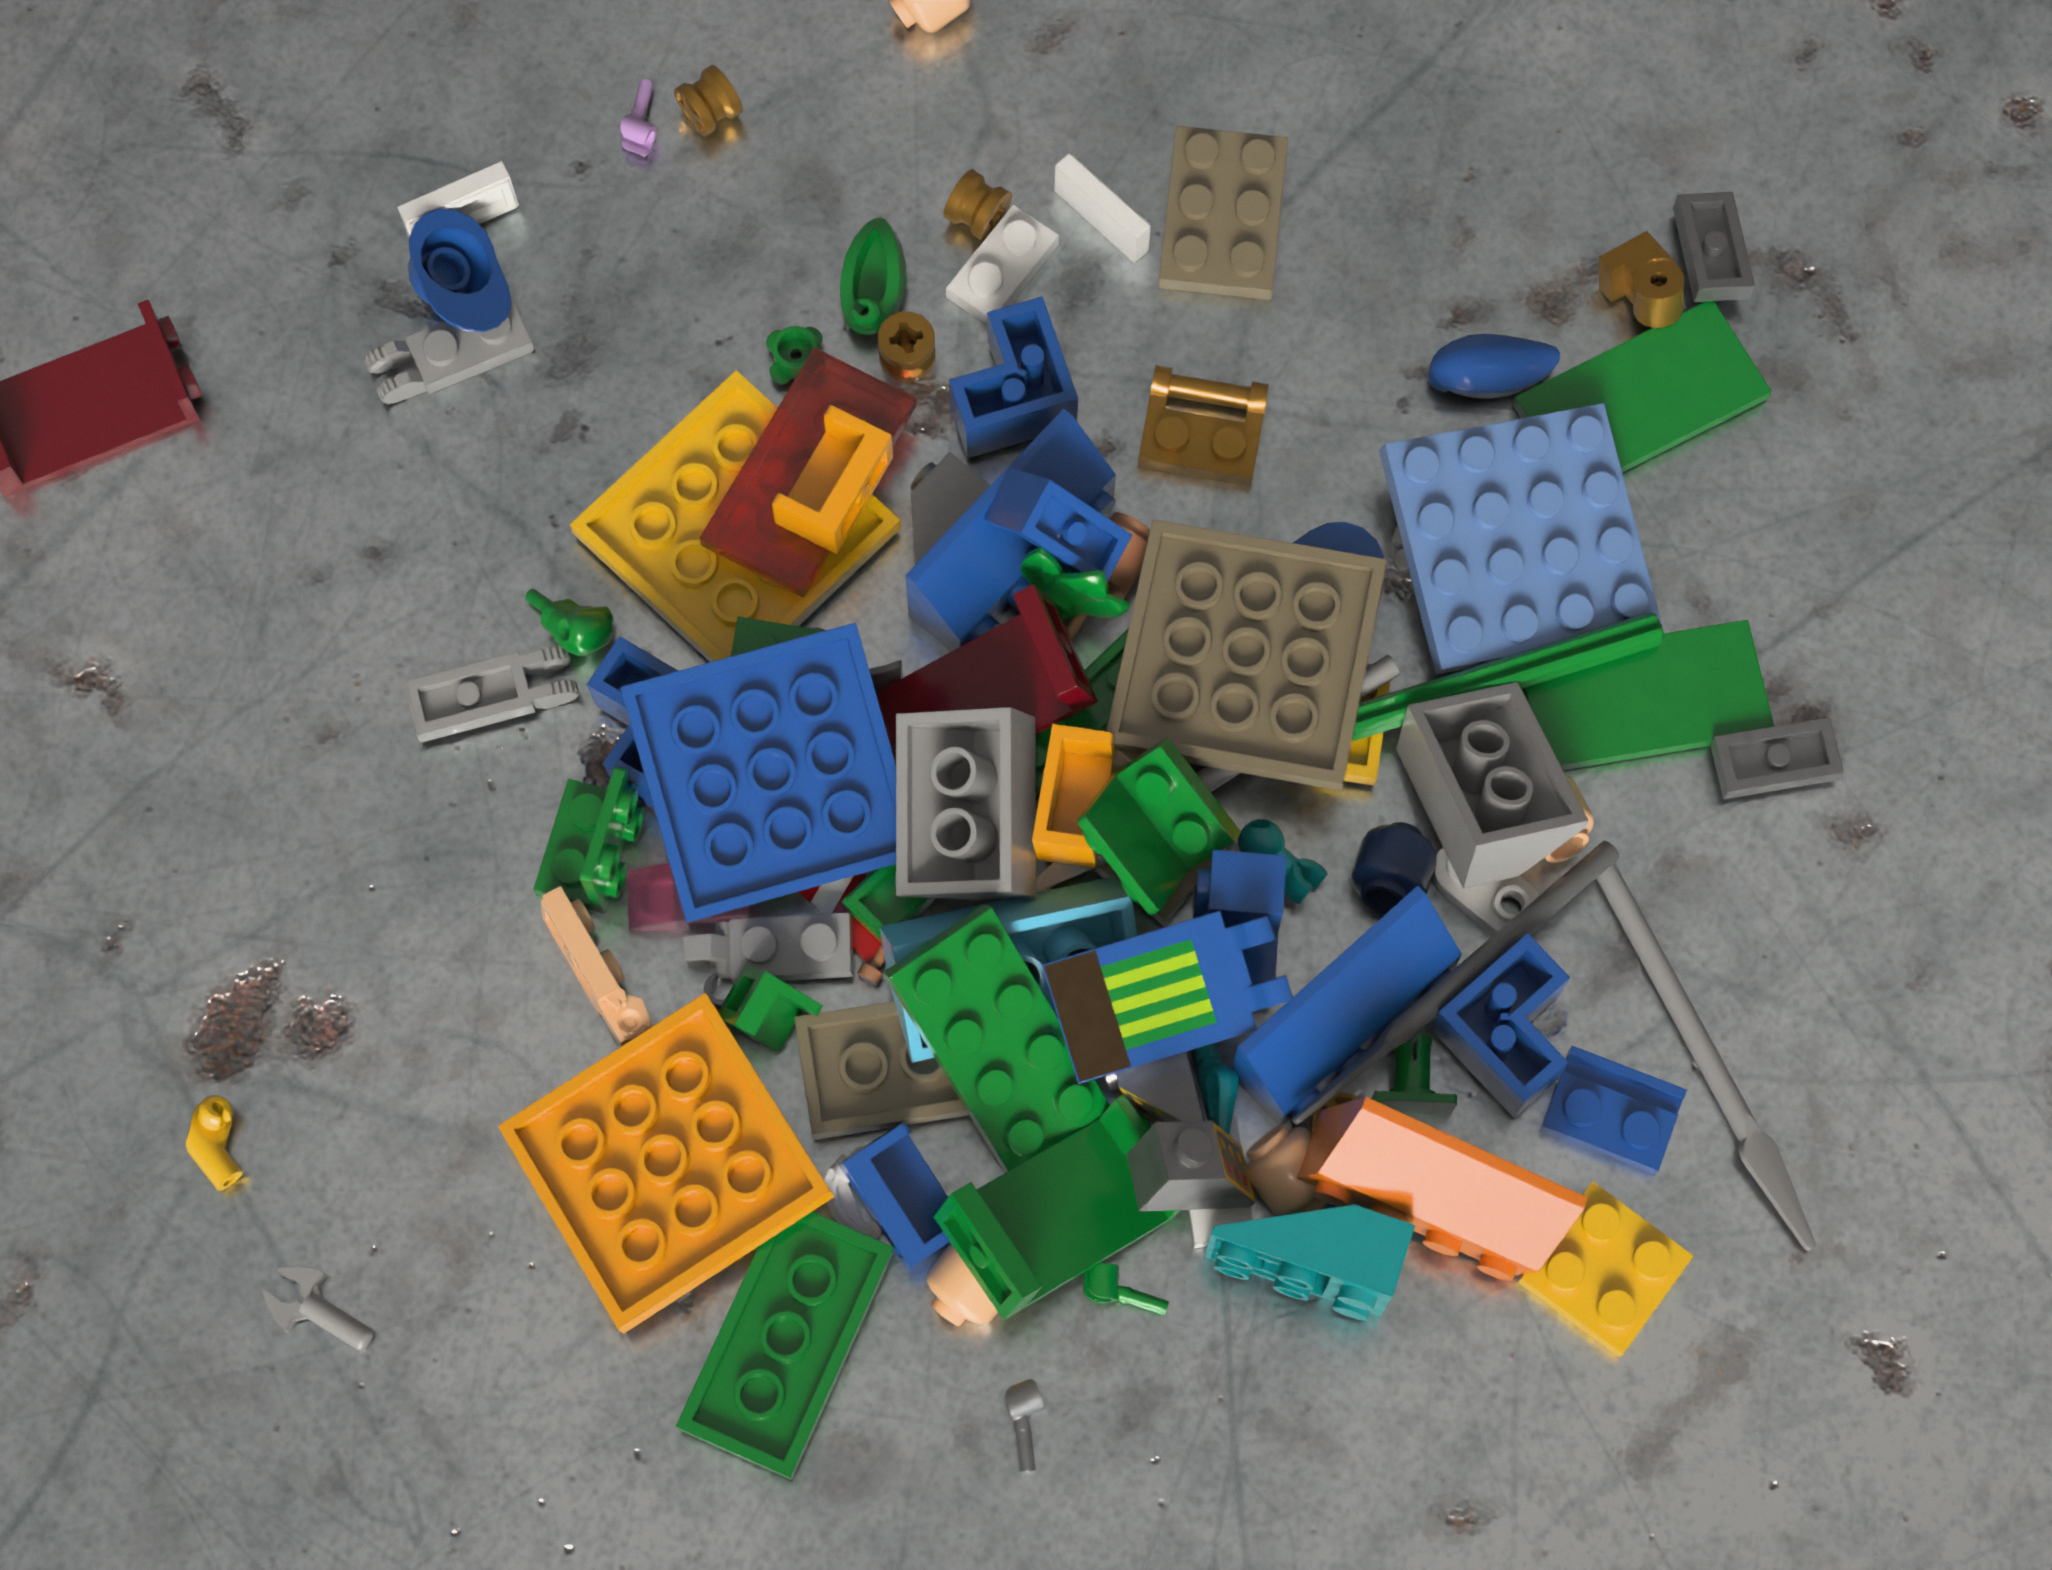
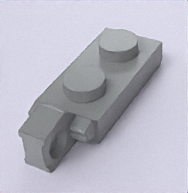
M850 913L737 918L730 919V922H716L715 934L683 936V961H686L689 968L716 966L718 978H731L734 983L745 964L765 970L782 981L853 976L852 916Z

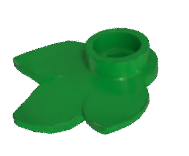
M1042 548L1030 551L1021 561V574L1030 585H1036L1055 601L1062 620L1080 614L1099 618H1113L1122 615L1129 608L1130 604L1125 600L1107 594L1108 584L1105 573L1102 570L1071 573L1063 570L1058 561Z

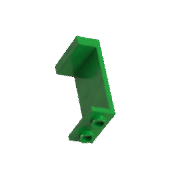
M1125 1094L1116 1098L1095 1122L980 1188L976 1189L972 1182L952 1192L933 1216L1003 1321L1169 1222L1181 1211H1139L1126 1154L1151 1128V1125L1146 1116L1132 1106Z

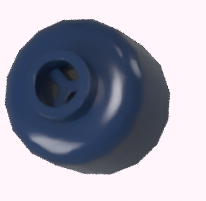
M1395 822L1390 825H1381L1370 829L1361 841L1352 868V884L1364 904L1377 912L1386 914L1416 886H1419L1427 895L1436 867V850L1418 828L1408 823Z

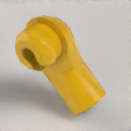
M212 1095L202 1100L194 1109L187 1133L186 1149L218 1191H222L233 1185L242 1176L243 1171L225 1149L232 1125L233 1107L226 1098L220 1095Z

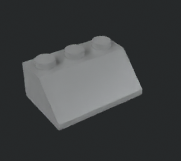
M1518 682L1407 706L1396 750L1463 889L1518 877L1587 827L1589 820Z
M1011 707L896 714V896L969 900L1036 898V855L1032 842L1036 820L1035 717Z

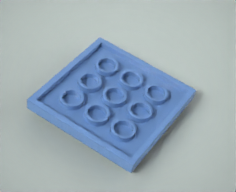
M1604 403L1386 443L1379 450L1435 675L1475 667L1648 612L1655 613L1662 625Z

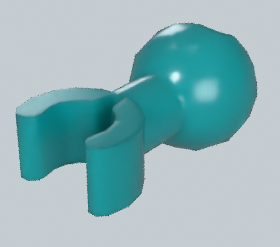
M1256 819L1247 823L1242 828L1238 838L1240 852L1287 856L1284 892L1297 904L1302 903L1311 889L1316 890L1328 875L1323 866L1316 861L1307 858L1298 859L1285 848L1283 832L1272 821Z

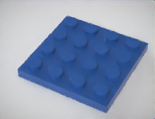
M856 623L620 687L686 923L896 864V763Z

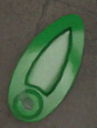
M883 218L872 219L860 229L845 255L841 272L840 299L845 321L851 329L863 335L878 332L881 324L889 316L898 313L904 300L907 278L902 244L896 232Z

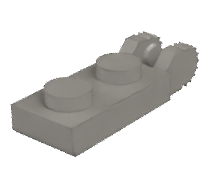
M512 296L509 315L498 328L486 332H472L462 330L443 321L404 337L405 341H391L367 353V356L364 357V363L371 374H382L390 369L394 370L413 361L418 371L402 372L379 384L377 392L381 401L389 405L401 402L404 399L407 400L426 391L428 394H432L532 353L534 351L533 343Z
M561 646L548 647L547 649H540L521 655L519 651L407 680L404 682L420 743L535 713V708L549 709L576 700L580 693L575 680H560L529 688L526 675H543L551 671L563 669L567 664H570L569 652L565 651Z

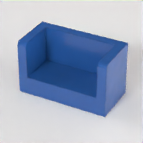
M1015 468L1009 470L984 518L985 521L993 526L1016 533L1036 547L1046 550L1056 560L1061 562L1060 566L1063 570L1071 573L1102 570L1107 581L1132 537L1131 533L1052 480Z
M902 1122L838 1164L889 1244L894 1247V1252L903 1266L911 1268L950 1242L933 1217L946 1201L948 1195L908 1135L911 1133L909 1127L905 1122Z

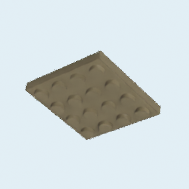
M1152 519L1106 732L1113 734L1115 750L1142 754L1168 736L1190 764L1343 791L1387 569V559Z

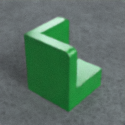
M745 964L718 1012L728 1025L765 1047L778 1051L795 1024L794 1017L799 1016L802 1011L818 1016L823 1005L769 972Z

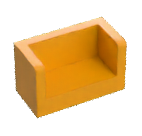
M830 405L824 414L826 431L788 497L778 493L772 502L775 524L838 554L893 459L891 434Z
M1052 724L1032 837L1037 860L1097 868L1099 854L1093 851L1087 844L1083 831L1077 823V818L1113 774L1116 751L1112 733Z

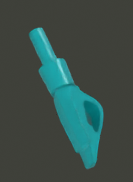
M1216 1042L1193 1049L1192 1052L1198 1066L1200 1087L1209 1116L1216 1125L1230 1135L1239 1076L1234 1068L1225 1065L1221 1060Z

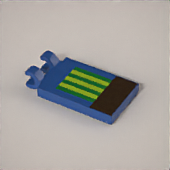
M1220 910L1043 964V971L1078 1084L1255 1031L1257 1026L1252 1012L1292 1001L1293 995L1286 975L1252 984L1243 955V949L1275 939L1268 915L1226 928Z

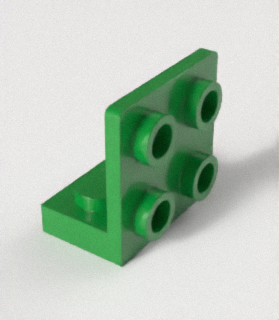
M1168 736L1114 771L1077 818V823L1083 831L1087 844L1093 851L1105 858L1119 876L1126 894L1135 902L1140 903L1150 916L1162 910L1190 869L1211 857L1213 850H1222L1235 842L1241 833L1240 829Z
M614 766L608 788L572 779L567 780L533 888L536 896L542 897V895L561 886L570 902L579 898L586 909L604 914L610 896L615 898L620 896L627 874V863L621 862L627 840L636 842L644 819V807L638 806V790L633 788L627 768Z

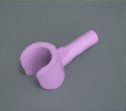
M647 79L640 81L634 107L630 115L626 114L620 123V130L623 135L621 146L643 157L647 156L651 151L657 135V126L645 121L653 89V83Z

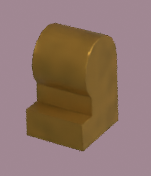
M1648 231L1599 256V289L1611 302L1626 296L1633 304V314L1637 321L1644 326L1652 328H1664L1673 325L1680 319L1683 313L1684 274Z

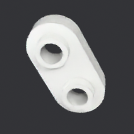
M1442 847L1436 855V867L1432 881L1437 891L1492 936L1519 914H1510L1504 911L1501 906L1503 898L1512 897L1518 900L1522 911L1539 896L1535 888L1521 876L1463 889L1444 848Z

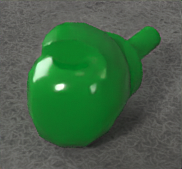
M530 589L526 593L525 600L542 611V627L549 631L551 636L565 651L578 656H589L611 643L614 632L612 626L614 619L607 606H580L571 599L553 602L535 589Z

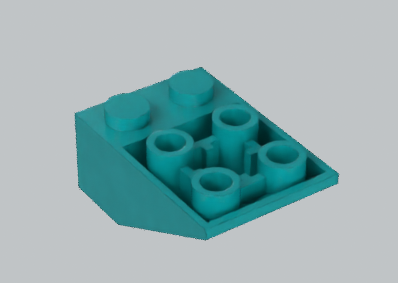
M1358 1205L1213 1226L1204 1257L1215 1260L1214 1269L1225 1275L1249 1280L1251 1273L1275 1281L1273 1289L1281 1294L1300 1300H1308L1311 1293L1334 1301L1332 1306L1334 1311L1354 1319L1366 1321L1369 1318V1314L1381 1317L1391 1301L1415 1225Z

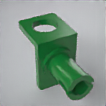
M1417 1035V1041L1413 1043V1060L1411 1059V1039L1394 1049L1393 1089L1389 1091H1374L1371 1098L1401 1113L1451 1115L1457 1106L1456 1094H1441L1430 1090L1432 1038L1424 1035Z

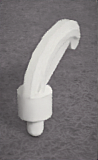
M857 1147L850 1155H852L862 1147ZM842 1154L829 1168L824 1178L835 1196L826 1202L832 1217L838 1223L877 1239L881 1235L880 1228L873 1221L864 1223L848 1185L850 1182L838 1164L847 1158Z

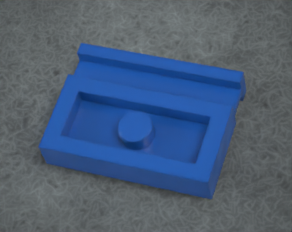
M1571 1046L1565 1058L1569 1063L1557 1080L1539 1131L1655 1175L1661 1166L1687 1089Z

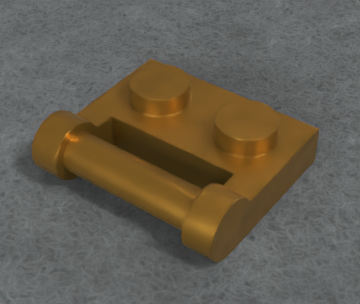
M1155 365L1137 467L1251 487L1269 384L1252 381L1251 387L1172 374L1173 368ZM1168 396L1247 410L1245 422L1166 409Z

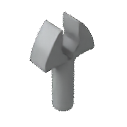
M284 1266L275 1269L283 1277L299 1284L300 1294L305 1298L303 1302L292 1301L285 1303L264 1288L262 1289L265 1304L272 1318L284 1331L290 1333L296 1321L309 1319L359 1351L369 1345L373 1337V1330L322 1298L319 1286L327 1278L323 1271L307 1266Z

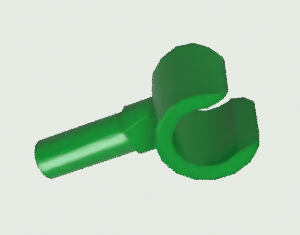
M1099 1263L1084 1272V1293L1090 1301L1095 1303H1113L1117 1301L1124 1304L1129 1303L1165 1315L1169 1301L1132 1289L1131 1287L1118 1286V1265Z

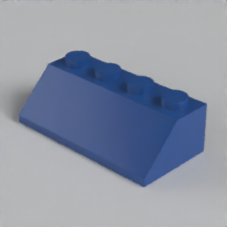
M1064 408L905 575L909 617L949 651H953L1001 625L998 620L1012 605L1018 609L1013 595L1030 586V583L1020 572V564L1027 553L1038 547L1018 534L995 527L984 519L1011 468L1052 480L1105 517L1109 515L1115 506L1116 499L1113 497L1116 474L1073 415Z
M1416 886L1293 997L1292 1001L1287 1002L1237 1047L1232 1068L1238 1073V1084L1277 1125L1285 1124L1291 1117H1295L1323 1088L1370 1047L1389 1024L1456 968L1462 953L1428 896L1419 886Z

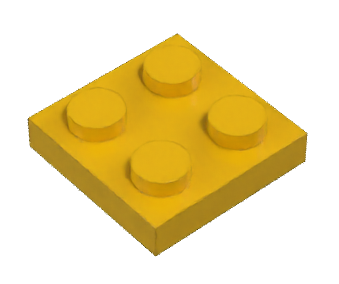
M1592 1181L1582 1194L1588 1197L1580 1216L1539 1272L1524 1274L1518 1283L1616 1356L1621 1357L1694 1255Z

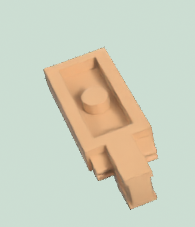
M561 886L542 895L541 914L543 921L597 1014L603 1017L619 1047L651 1028L653 1024L643 999L627 995L624 989H620L618 984L625 981V978L613 954L609 949L599 952L589 933L595 931V926L581 900L578 898L570 902Z

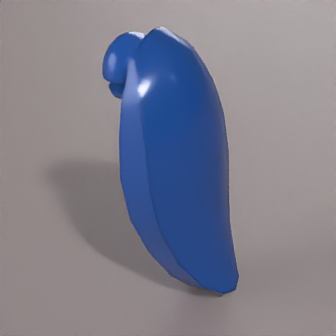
M1497 334L1467 335L1451 341L1436 352L1430 363L1428 380L1439 391L1447 392L1450 390L1456 394L1473 398L1491 399L1511 396L1532 387L1546 378L1558 364L1560 352L1555 346L1524 338Z

